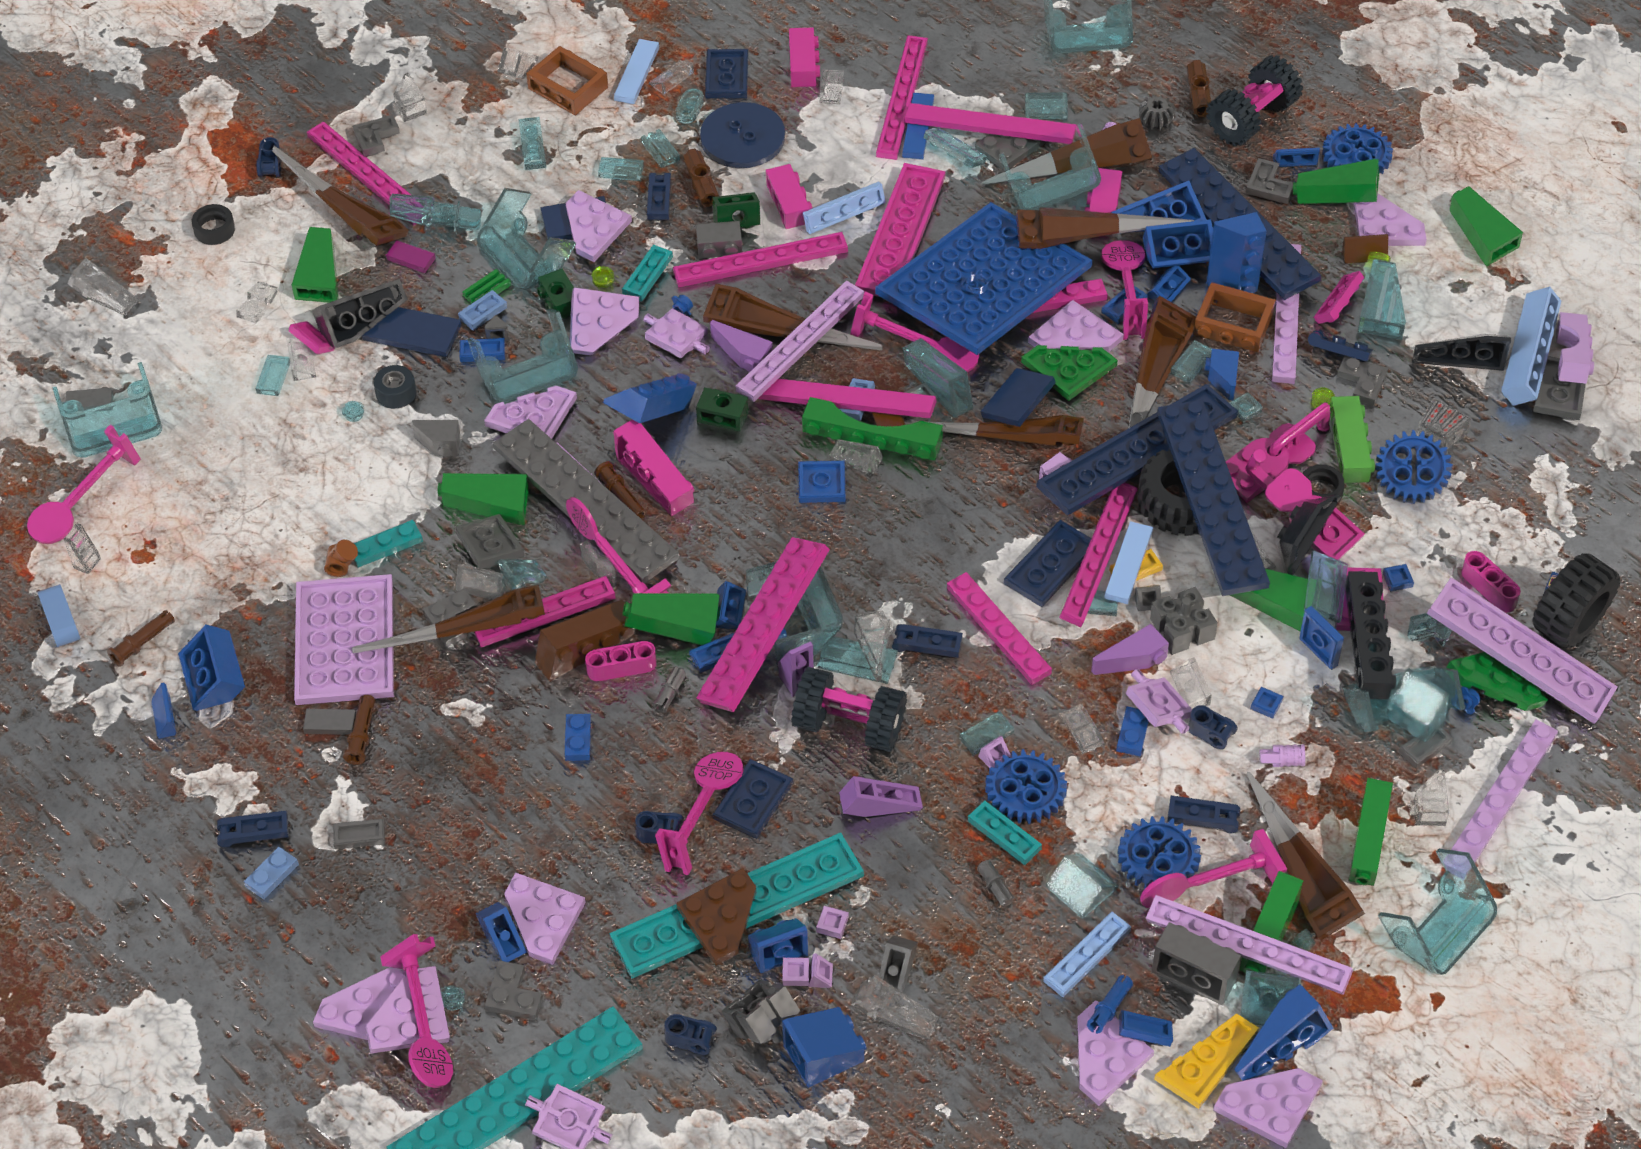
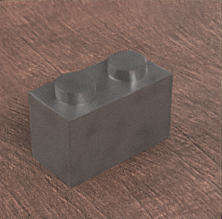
M740 221L696 224L699 259L742 253Z

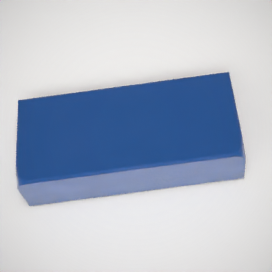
M1320 148L1279 149L1273 154V161L1279 163V167L1318 165Z
M1179 265L1171 266L1146 294L1148 298L1154 301L1161 296L1171 302L1191 278Z
M725 581L717 590L719 603L716 628L737 630L742 619L746 589Z
M163 682L159 685L152 698L158 739L175 736L176 734L171 698L167 685Z

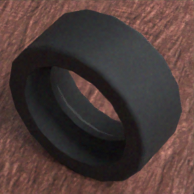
M205 205L199 208L191 219L195 237L204 244L217 245L226 242L233 236L235 231L233 215L223 205ZM218 219L225 221L221 227L209 230L201 227L210 220Z
M1317 464L1303 471L1302 474L1310 482L1324 480L1335 487V490L1328 494H1320L1312 490V495L1326 497L1338 494L1342 498L1345 483L1342 474L1337 469L1328 465Z

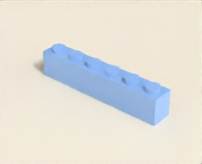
M1550 286L1526 294L1502 386L1504 397L1513 406L1537 400L1561 305L1560 298Z

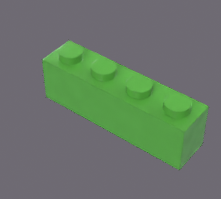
M1359 396L1331 397L1330 421L1338 468L1344 478V483L1369 482L1371 473L1375 471V461L1370 459L1372 451L1371 441H1367L1368 424L1364 423L1363 420L1365 418V407L1360 404Z

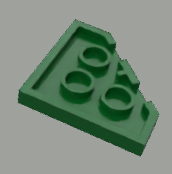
M1037 345L1021 357V363L1032 372L1053 376L1056 383L1052 388L1068 401L1114 369L1118 362L1116 358L1102 347H1093L1092 350H1079V347L1061 346L1060 349H1049L1047 345Z
M1486 652L1451 660L1446 667L1461 686L1469 689L1471 686L1484 690V695L1501 702L1504 699L1517 704L1516 708L1524 711L1543 707L1548 700L1536 685Z

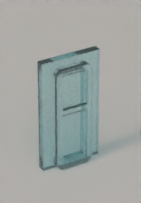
M1316 551L1311 553L1304 610L1312 606L1322 617L1337 623L1341 622L1348 563Z
M828 635L821 650L817 668L888 684L894 669L898 650Z

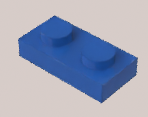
M1126 707L1116 752L1141 757L1149 721L1138 708Z
M566 714L565 761L590 760L591 714Z

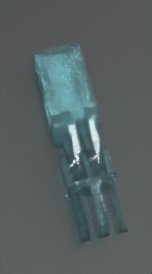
M392 194L389 198L390 216L424 226L440 223L445 226H453L454 231H456L457 227L470 230H479L481 227V211L475 208L460 206V201H458L457 205L442 204L434 201V198L430 196Z

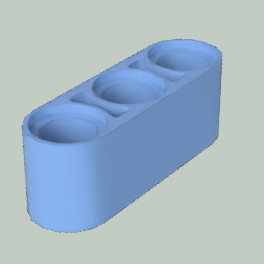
M61 584L38 591L39 599L57 647L80 640Z

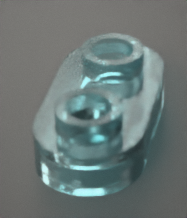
M692 88L683 93L676 107V119L680 123L689 124L696 120L704 104V95L701 90Z

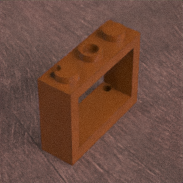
M558 46L526 73L528 89L575 116L608 88L607 72L561 46ZM563 65L589 81L573 93L547 77Z
M1211 282L1195 319L1193 335L1259 352L1273 317L1276 300ZM1215 305L1259 317L1261 320L1257 330L1254 331L1206 318L1210 306Z

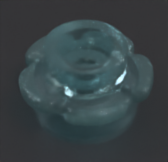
M358 401L347 402L345 407L342 408V414L350 422L359 421L363 417L364 406Z
M1305 929L1294 938L1292 944L1297 948L1309 951L1316 944L1314 941L1316 934H1311L1308 929Z
M455 985L447 986L444 989L445 991L441 992L443 1006L448 1010H458L465 1002V991L461 987L457 988Z

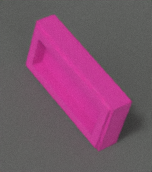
M308 321L290 324L288 331L316 354L334 351V348L321 332Z

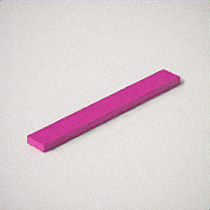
M907 35L876 151V157L898 159L907 124L905 123V115L909 103H912L913 92L916 90L928 38Z
M909 103L905 115V123L1064 144L1073 143L1076 133V124Z
M324 121L307 131L308 137L411 225L415 226L430 216V210L366 156L364 157L359 150Z
M837 232L674 266L673 274L677 286L680 288L847 253L848 246L843 232Z
M786 379L776 380L758 398L807 405L809 398L813 397L831 401L837 408L922 418H931L936 404V396Z
M1123 483L1111 490L1059 616L1060 619L1080 628L1082 627L1138 488L1128 483Z

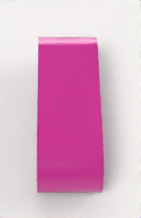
M1479 551L1468 552L1461 571L1463 578L1491 604L1503 612L1510 613L1514 611L1521 592L1518 584Z
M640 641L592 650L585 657L587 675L593 681H604L651 672L656 667L655 647L651 642Z

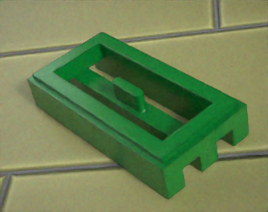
M495 269L462 291L463 297L472 304L491 290L500 294L511 286V280L505 279V275L500 274L499 270Z

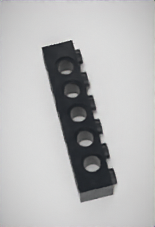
M1349 571L1345 584V593L1359 699L1389 700L1391 690L1396 688V675H1392L1394 660L1393 656H1389L1391 639L1386 635L1388 632V619H1384L1386 603L1385 600H1381L1383 583L1379 582L1378 572Z

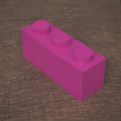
M814 27L789 28L791 87L816 86V78H820V65H816V63H819V50L815 49L819 48L818 36H814Z
M791 164L766 169V186L785 229L805 225L803 212L813 209L811 202L806 200L804 186L800 187L797 171H793Z
M1096 168L1095 177L1091 176L1089 189H1093V191L1088 192L1087 205H1090V207H1085V211L1111 213L1117 210L1122 171Z

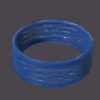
M975 274L966 279V289L970 293L982 294L988 288V280L982 275ZM982 281L986 285L981 288H973L969 285V282Z

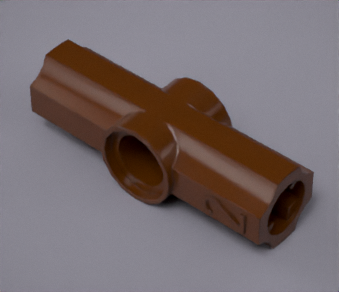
M1193 60L1187 64L1190 87L1189 98L1192 100L1193 113L1199 118H1203L1209 114L1206 112V108L1211 102L1210 80L1207 77L1205 63H1202L1201 60Z
M695 148L690 149L683 155V160L692 180V188L697 192L701 205L713 206L712 197H717L719 194L710 175V167L705 163L701 151Z

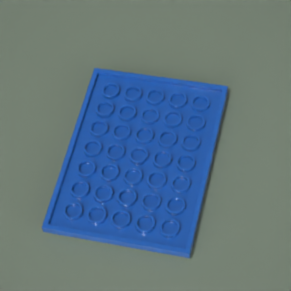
M990 202L875 287V294L978 355L1092 267V260L1065 244L1042 249L1019 248L1016 216ZM978 274L986 277L988 280L987 290L982 294L970 293L966 289V279L969 276ZM982 281L969 282V285L973 288H981L986 285Z

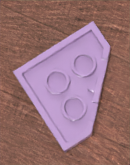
M580 190L566 202V210L576 254L592 262H595L632 222L630 214Z
M1380 194L1377 196V202H1354L1358 236L1388 234V246H1425L1426 233L1424 223Z
M573 288L569 353L591 356L605 343H608L620 334L627 326L634 323L639 313V297Z
M1072 300L1028 337V343L1034 347L1037 345H1047L1049 349H1060L1061 346L1079 347V350H1092L1093 347H1102L1109 353L1123 341L1124 334Z
M559 386L547 388L548 391L537 395L533 392L517 397V401L507 404H504V402L497 403L484 420L485 426L508 433L529 418L552 439L576 401L577 393Z
M515 873L504 894L519 933L525 943L529 957L553 965L586 903L585 897Z
M436 967L418 968L431 1037L439 1043H447L450 1040ZM407 974L366 1026L370 1054L410 1048L411 1044L420 1038Z
M389 967L322 999L313 1021L314 1027L368 1040L366 1034L367 1024L407 974L406 971Z
M1095 1000L1077 1018L1079 1089L1100 1106L1154 1056V1050L1142 1040L1120 1036L1119 1020L1116 1017L1106 1023L1101 1033L1096 1034L1099 1026L1096 1027L1094 1032H1091L1087 1027V1021L1092 1017L1095 1006L1099 1003Z
M1297 1068L1227 1084L1214 1105L1213 1111L1287 1148L1322 1086L1323 1080Z

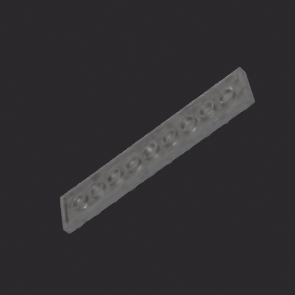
M529 418L493 442V449L521 474H527V479L569 518L570 516L566 508L567 499L570 497L579 499L591 513L599 534L608 541L640 582L645 584L679 559L678 551Z

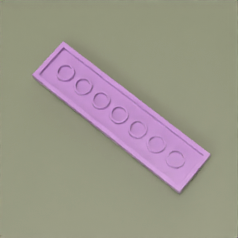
M1452 577L1448 580L1427 612L1428 615L1593 724L1597 722L1617 689L1616 685Z

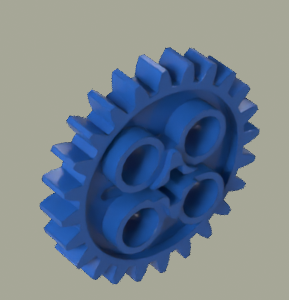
M1357 123L1352 128L1349 124H1346V129L1338 126V131L1332 130L1331 135L1327 134L1326 140H1324L1322 155H1324L1323 161L1328 162L1327 167H1334L1379 159V173L1383 174L1384 169H1388L1389 163L1392 161V143L1387 142V136L1381 137L1382 131L1375 133V127L1366 129V124L1362 128H1359Z
M1412 430L1411 436H1407L1405 431L1402 432V438H1399L1396 434L1393 435V442L1386 440V447H1380V454L1376 457V461L1379 462L1375 465V470L1379 471L1376 478L1382 479L1380 487L1388 486L1386 493L1395 492L1394 499H1397L1400 495L1403 496L1404 503L1408 498H1411L1413 504H1415L1416 498H1420L1422 503H1425L1426 496L1433 500L1434 492L1441 494L1442 487H1447L1448 485L1446 479L1451 478L1452 473L1449 471L1452 470L1453 464L1448 463L1451 460V455H1445L1447 447L1439 448L1441 440L1434 443L1433 435L1424 438V431L1421 432L1420 436H1416L1415 430ZM1411 449L1416 451V485H1412ZM1402 453L1405 454L1407 458L1400 459L1396 455ZM1425 453L1430 455L1431 458L1423 459L1420 455ZM1404 475L1408 479L1399 480L1396 476ZM1428 475L1431 479L1426 481L1421 479L1420 476Z
M1022 749L1021 755L1018 756L1012 751L1011 758L1003 755L1002 762L996 760L995 767L989 768L985 793H988L987 800L992 801V806L996 809L999 808V812L1003 815L1007 813L1010 820L1013 817H1017L1018 824L1021 823L1022 819H1026L1029 825L1032 818L1041 823V816L1050 819L1051 812L1057 814L1058 806H1063L1064 798H1066L1067 794L1065 772H1060V764L1053 766V758L1047 761L1044 760L1045 753L1036 757L1035 750H1032L1030 755H1026L1025 750Z
M1151 816L1150 823H1147L1142 818L1140 826L1132 823L1131 830L1126 829L1124 837L1120 838L1117 854H1119L1118 863L1122 864L1121 871L1127 872L1128 880L1135 877V886L1144 883V889L1158 878L1168 874L1182 873L1187 878L1194 876L1195 872H1198L1201 860V847L1196 845L1197 837H1191V829L1183 831V823L1175 826L1173 818L1169 823H1165L1164 816H1161L1159 822H1156L1155 818Z

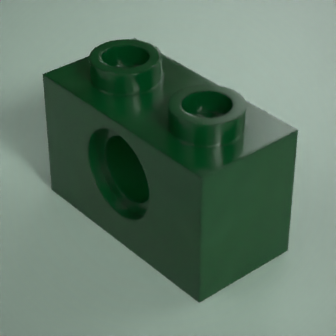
M755 192L712 197L714 223L740 221V227L752 228L755 225H760V201ZM740 211L739 214L733 215L734 212Z
M563 268L538 277L539 287H537V293L541 300L544 299L546 301L545 305L548 313L553 314L557 321L571 317L572 290L574 287Z
M704 387L696 406L697 422L741 432L749 412L748 397Z

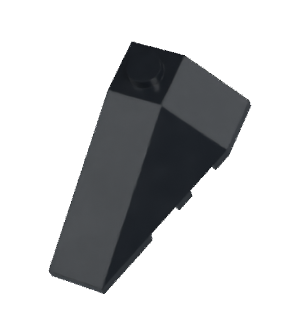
M400 279L320 305L313 309L312 313L319 331L335 349L358 340L408 299Z
M1479 334L1415 345L1412 363L1503 371L1511 337L1507 335Z

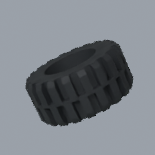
M1170 448L1168 451L1162 450L1156 453V456L1150 457L1147 460V464L1142 468L1138 491V504L1141 507V512L1144 517H1148V521L1153 526L1158 525V529L1163 532L1167 530L1172 535L1182 533L1185 536H1191L1194 532L1200 534L1188 499L1175 496L1165 489L1174 484H1182Z
M1582 553L1577 555L1574 560L1567 563L1565 568H1562L1557 577L1550 583L1551 585L1548 589L1545 590L1542 599L1538 602L1537 609L1534 611V617L1532 618L1535 629L1562 648L1575 647L1596 627L1599 620L1605 615L1608 607L1612 604L1621 581L1617 571L1592 554Z

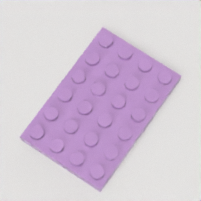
M392 574L296 582L294 693L296 705L359 700L360 696L371 695L375 699L394 697V646L353 653L352 651L354 646L393 637Z

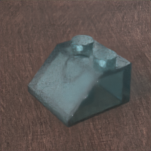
M1408 668L1388 700L1386 716L1393 723L1399 724L1408 730L1414 737L1427 742L1445 725L1449 694Z

